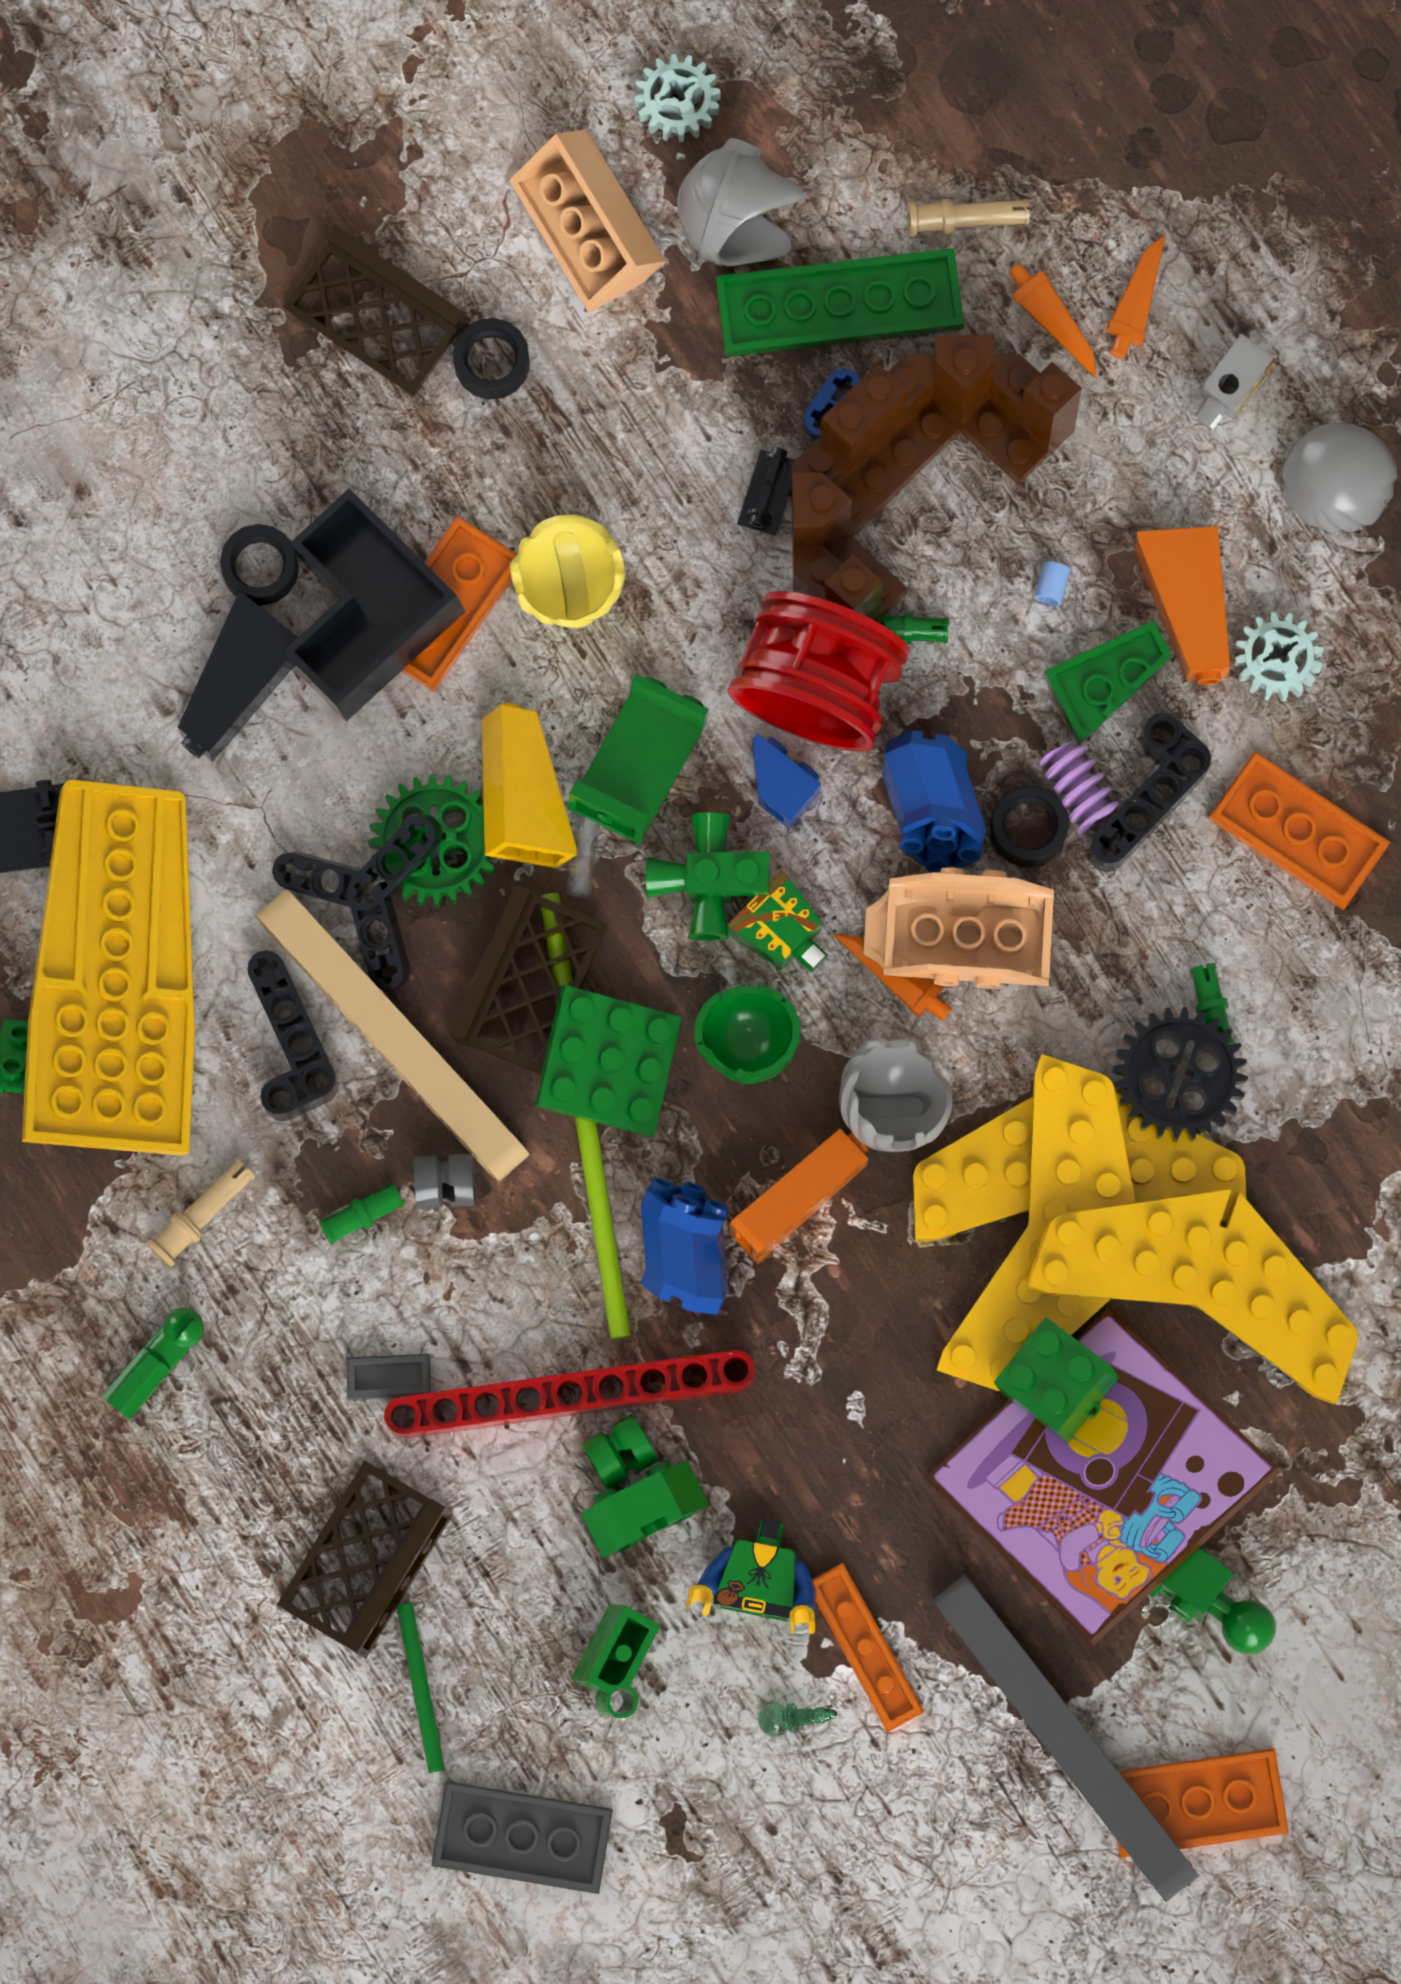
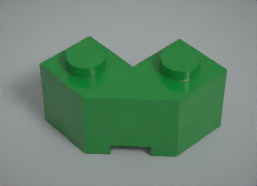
M666 1460L645 1471L648 1477L618 1492L615 1487H612L592 1498L595 1505L582 1512L581 1516L603 1559L629 1549L652 1534L683 1522L709 1506L687 1460L673 1466Z

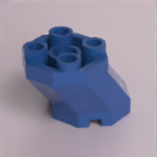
M911 730L887 741L882 777L902 835L900 849L919 865L925 866L926 870L930 873H940L942 868L947 867L963 868L980 861L986 826L966 769L967 752L947 735L935 734V739L931 740L923 738L924 732Z
M653 1177L641 1203L646 1269L640 1284L657 1298L666 1302H670L672 1296L683 1300L681 1308L688 1311L717 1315L728 1293L723 1226L728 1216L729 1207L706 1197L707 1190L695 1183L684 1182L681 1187L673 1185L667 1180Z

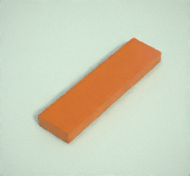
M844 1563L812 1579L816 1588L815 1601L886 1732L888 1733L924 1713L920 1702Z

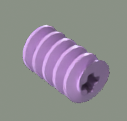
M1068 743L1050 751L1039 760L1038 764L1041 767H1050L1046 772V778L1049 781H1058L1053 791L1056 795H1066L1062 800V804L1065 809H1074L1069 815V820L1074 824L1082 823L1077 829V834H1082L1110 818L1120 805V802L1118 800L1106 803L1105 798L1113 789L1111 786L1097 787V784L1105 775L1103 772L1090 774L1089 770L1097 762L1095 758L1082 760L1081 756L1089 748L1088 745L1075 746L1073 743Z

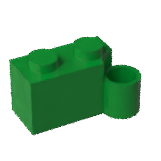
M608 1605L571 1677V1680L590 1691L597 1692L595 1703L598 1711L605 1716L614 1718H627L636 1710L638 1696L630 1685L661 1626L626 1605ZM619 1690L623 1696V1703L620 1709L615 1712L610 1705V1698L614 1691Z

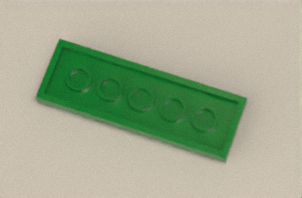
M954 248L716 276L725 357L964 329Z

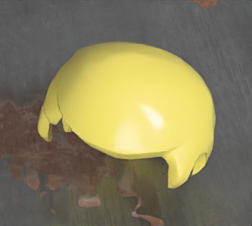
M568 514L554 516L540 522L532 530L529 537L521 540L518 547V555L510 562V573L519 604L524 612L534 615L540 622L546 625L556 624L566 628H578L591 624L597 618L604 616L618 600L625 580V565L616 540L611 537L603 525L581 515Z

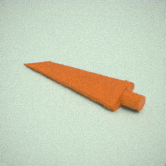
M1166 234L1144 250L1111 320L1107 323L1105 331L1115 336L1110 354L1115 358L1125 359L1130 343L1141 346L1144 342V333Z
M1021 263L1014 266L1009 271V275L1020 288L1012 294V298L1097 379L1094 351L1048 280L1047 275L1042 270L1032 277Z
M831 933L910 1008L911 1012L917 1017H920L926 1010L942 1022L949 1016L952 1008L938 998L944 987L934 984L928 978L884 975V969L877 962L863 955L864 939L858 936Z

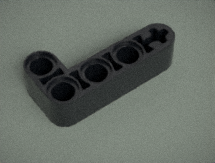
M1159 713L1149 718L1141 738L1143 749L1160 767L1096 832L1091 841L1088 853L1089 860L1094 868L1099 871L1111 872L1119 868L1201 783L1208 772L1211 764L1210 750L1170 714ZM1156 728H1163L1170 733L1172 740L1164 744L1158 743L1153 740L1150 732ZM1187 755L1195 756L1200 760L1202 768L1196 771L1187 770L1181 764L1180 759ZM1158 784H1166L1173 790L1174 797L1168 800L1159 799L1154 794L1153 787ZM1130 813H1139L1146 819L1147 825L1141 829H1134L1126 823L1125 816ZM1118 833L1122 839L1118 842L1114 854L1102 855L1100 853L1102 845L1108 847L1116 839Z
M264 950L257 952L249 960L248 975L292 1070L267 1082L261 1090L260 1098L265 1111L271 1118L276 1121H287L331 1101L337 1094L339 1085L335 1072L283 960L275 952ZM264 965H269L273 970V975L279 988L271 991L265 976L262 975L261 968ZM283 1000L295 1003L294 1012L286 1018L274 1015L275 1006ZM298 1037H308L312 1040V1047L307 1053L298 1055L291 1052V1044ZM322 1073L327 1075L330 1080L324 1090L316 1092L308 1088V1081L314 1074ZM282 1090L291 1093V1102L287 1107L275 1109L270 1106V1099L277 1091Z

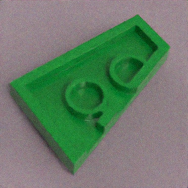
M1153 620L1045 670L1043 675L1078 745H1081L1168 663L1172 655Z

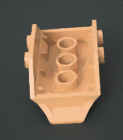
M947 867L942 868L940 873L932 872L890 878L887 892L874 904L866 907L863 955L877 962L884 969V975L934 979V984L941 986H957L960 980L975 981L976 987L984 989L1000 988V983L1049 987L1054 890L1021 879L1008 878L1006 872L997 870H986L982 872V876L965 875V870L961 868Z

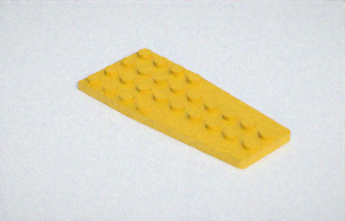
M68 780L60 790L28 1018L22 1142L186 1156L189 1153L195 1036L186 798L179 791Z

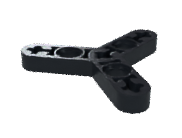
M429 815L410 817L362 869L307 853L293 851L281 854L275 859L272 874L278 885L285 889L350 907L370 979L379 989H396L408 981L410 965L391 896L439 845L442 838L441 825L435 818ZM415 826H427L428 830L425 836L428 841H418L410 849L403 845L411 843L417 836L418 832ZM391 851L398 852L404 861L403 869L397 875L392 874L386 868L385 860ZM295 861V868L303 871H312L310 877L296 876L291 879V873L286 871V864H292ZM328 869L335 871L340 880L338 889L333 893L326 891L321 883V877ZM378 877L389 882V885L386 882H380L372 889L371 893L374 899L363 900L361 897L364 893L362 884H372ZM375 920L382 921L388 929L387 938L382 943L375 942L370 936L369 928ZM392 946L393 952L376 956L375 950L387 949ZM387 963L389 966L395 965L397 968V973L392 975V979L390 976L383 977L382 969L387 967Z

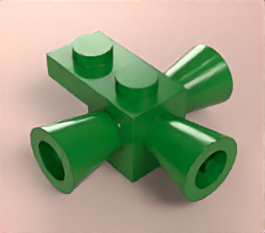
M716 812L692 814L690 819L697 853H687V864L648 857L646 862L647 896L652 898L686 890V894L691 902L695 903L688 938L707 942L727 940L729 935L723 903H733V896H770L771 855L769 852H723L731 816Z

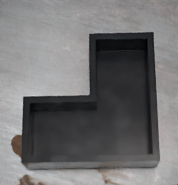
M350 489L344 492L290 542L299 560L339 600L293 641L283 653L297 673L346 722L465 613L457 595Z

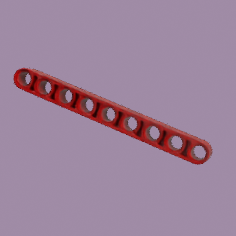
M732 1350L402 1396L388 1403L384 1411V1420L393 1435L408 1439L738 1393L746 1390L752 1384L755 1366L748 1354ZM733 1361L743 1363L748 1370L746 1378L739 1382L728 1380L724 1374L727 1364ZM688 1368H701L707 1376L705 1383L697 1388L687 1386L682 1376ZM649 1373H658L664 1378L665 1385L660 1392L655 1394L648 1393L641 1386L643 1377ZM610 1378L619 1380L624 1387L622 1394L615 1399H607L600 1393L601 1384ZM568 1384H574L582 1390L580 1400L573 1405H566L558 1398L560 1389ZM526 1390H533L540 1395L539 1405L531 1411H524L517 1405L518 1396ZM484 1396H492L499 1401L497 1412L489 1417L481 1416L475 1410L477 1401ZM444 1401L452 1402L457 1406V1414L449 1422H440L434 1417L436 1406ZM402 1407H409L415 1412V1420L407 1428H399L393 1424L394 1413Z

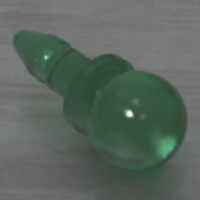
M770 1703L761 1709L758 1715V1725L764 1734L771 1737H779L787 1731L797 1733L799 1725L805 1726L828 1722L836 1718L838 1713L834 1709L825 1707L797 1709L794 1703H789L786 1707L779 1703Z

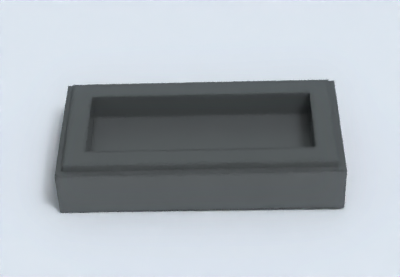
M430 1354L346 1357L348 1401L394 1399L402 1396L432 1392Z

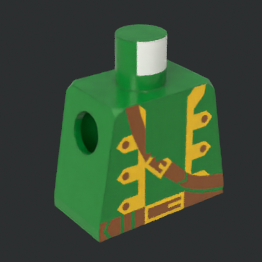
M782 870L770 881V896H755L727 925L728 935L780 970L796 958L810 972H813L828 956L812 940L821 931L822 922Z

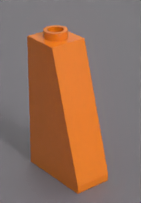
M1218 526L1137 531L1134 539V551L1185 680H1196V683L1199 685H1212L1221 682V678H1226L1230 670Z
M840 1128L730 1222V1235L759 1264L867 1166L868 1157L865 1153L868 1151V1148L852 1132L847 1136Z

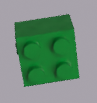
M1045 1317L993 1383L1005 1397L1068 1444L1088 1417L1090 1419L1096 1417L1101 1410L1099 1403L1118 1381L1119 1376L1110 1364Z

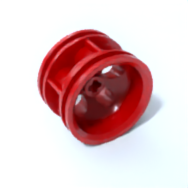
M790 591L767 593L761 604L763 611L757 614L754 630L742 660L735 669L736 678L731 680L727 689L729 697L739 707L754 717L802 739L846 751L863 752L871 750L876 741L874 732L880 730L883 723V718L878 712L881 706L878 695L882 683H893L900 679L903 672L901 665L907 662L910 654L908 645L897 634L882 624L834 602Z

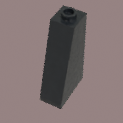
M242 592L235 598L178 725V730L182 738H184L181 745L198 759L205 755L213 762L293 669L283 651L298 637Z

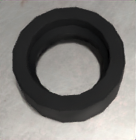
M496 318L480 319L466 326L456 339L453 349L455 373L461 385L474 396L488 400L505 398L516 392L525 382L530 368L528 345L521 331L511 323ZM495 337L503 339L511 345L515 353L513 369L507 376L499 380L488 381L480 379L472 373L468 366L470 349L476 342L484 338Z
M254 524L242 527L229 537L222 548L220 566L225 584L235 597L242 592L257 605L263 606L276 603L289 594L297 581L299 565L296 553L290 545L291 541L283 532L273 526ZM262 542L277 548L282 555L284 564L282 573L275 582L269 586L258 588L242 582L237 575L235 566L238 555L245 547Z
M1034 785L1020 786L1005 793L996 804L990 822L991 841L997 852L1010 863L1022 867L1040 866L1052 860L1063 848L1069 829L1068 813L1061 800L1051 791ZM1033 803L1048 811L1053 820L1051 838L1045 845L1037 849L1026 850L1017 847L1006 834L1005 822L1007 815L1013 808L1021 804Z

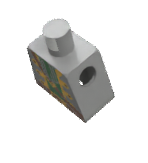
M1241 334L1203 384L1202 396L1206 400L1193 416L1210 430L1215 428L1225 414L1233 420L1236 419L1274 372V357ZM1225 386H1233L1237 389L1232 394H1225L1221 391Z

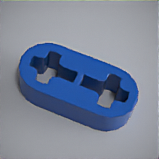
M848 369L834 371L827 378L807 408L804 415V429L811 439L817 440L820 437L821 428L820 430L815 428V419L813 417L821 418L828 408L831 409L837 403L834 401L837 394L835 384L837 383L842 386L847 381L851 383L852 389L860 381L859 376L854 371Z

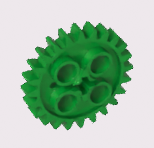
M430 774L428 785L422 786L420 780L414 777L413 790L409 791L405 786L399 784L398 788L401 797L396 799L387 794L385 799L390 808L388 810L376 808V815L382 820V823H370V830L379 835V837L368 840L369 848L379 850L403 824L407 816L411 814L430 816V808L436 806L438 808V822L442 829V838L438 845L440 874L438 876L432 874L433 855L431 853L426 858L425 865L421 869L415 870L401 885L404 887L402 897L404 901H407L414 893L418 894V903L422 907L427 897H433L436 908H440L442 896H448L451 903L456 905L457 892L462 891L468 898H471L470 885L472 883L480 887L485 886L481 873L494 874L495 872L494 866L488 862V859L498 858L485 856L484 804L478 806L482 795L477 790L468 796V784L466 781H463L457 789L453 788L452 779L449 775L445 778L443 785H437L434 774ZM452 812H460L466 817L464 824L458 828H449L444 824V819ZM425 825L417 829L418 834L413 841L403 845L410 849L418 841H428L425 836L428 830L427 826ZM395 851L388 853L385 860L386 868L392 874H399L404 866L402 856ZM452 852H462L468 857L465 865L460 868H451L445 863L447 856Z

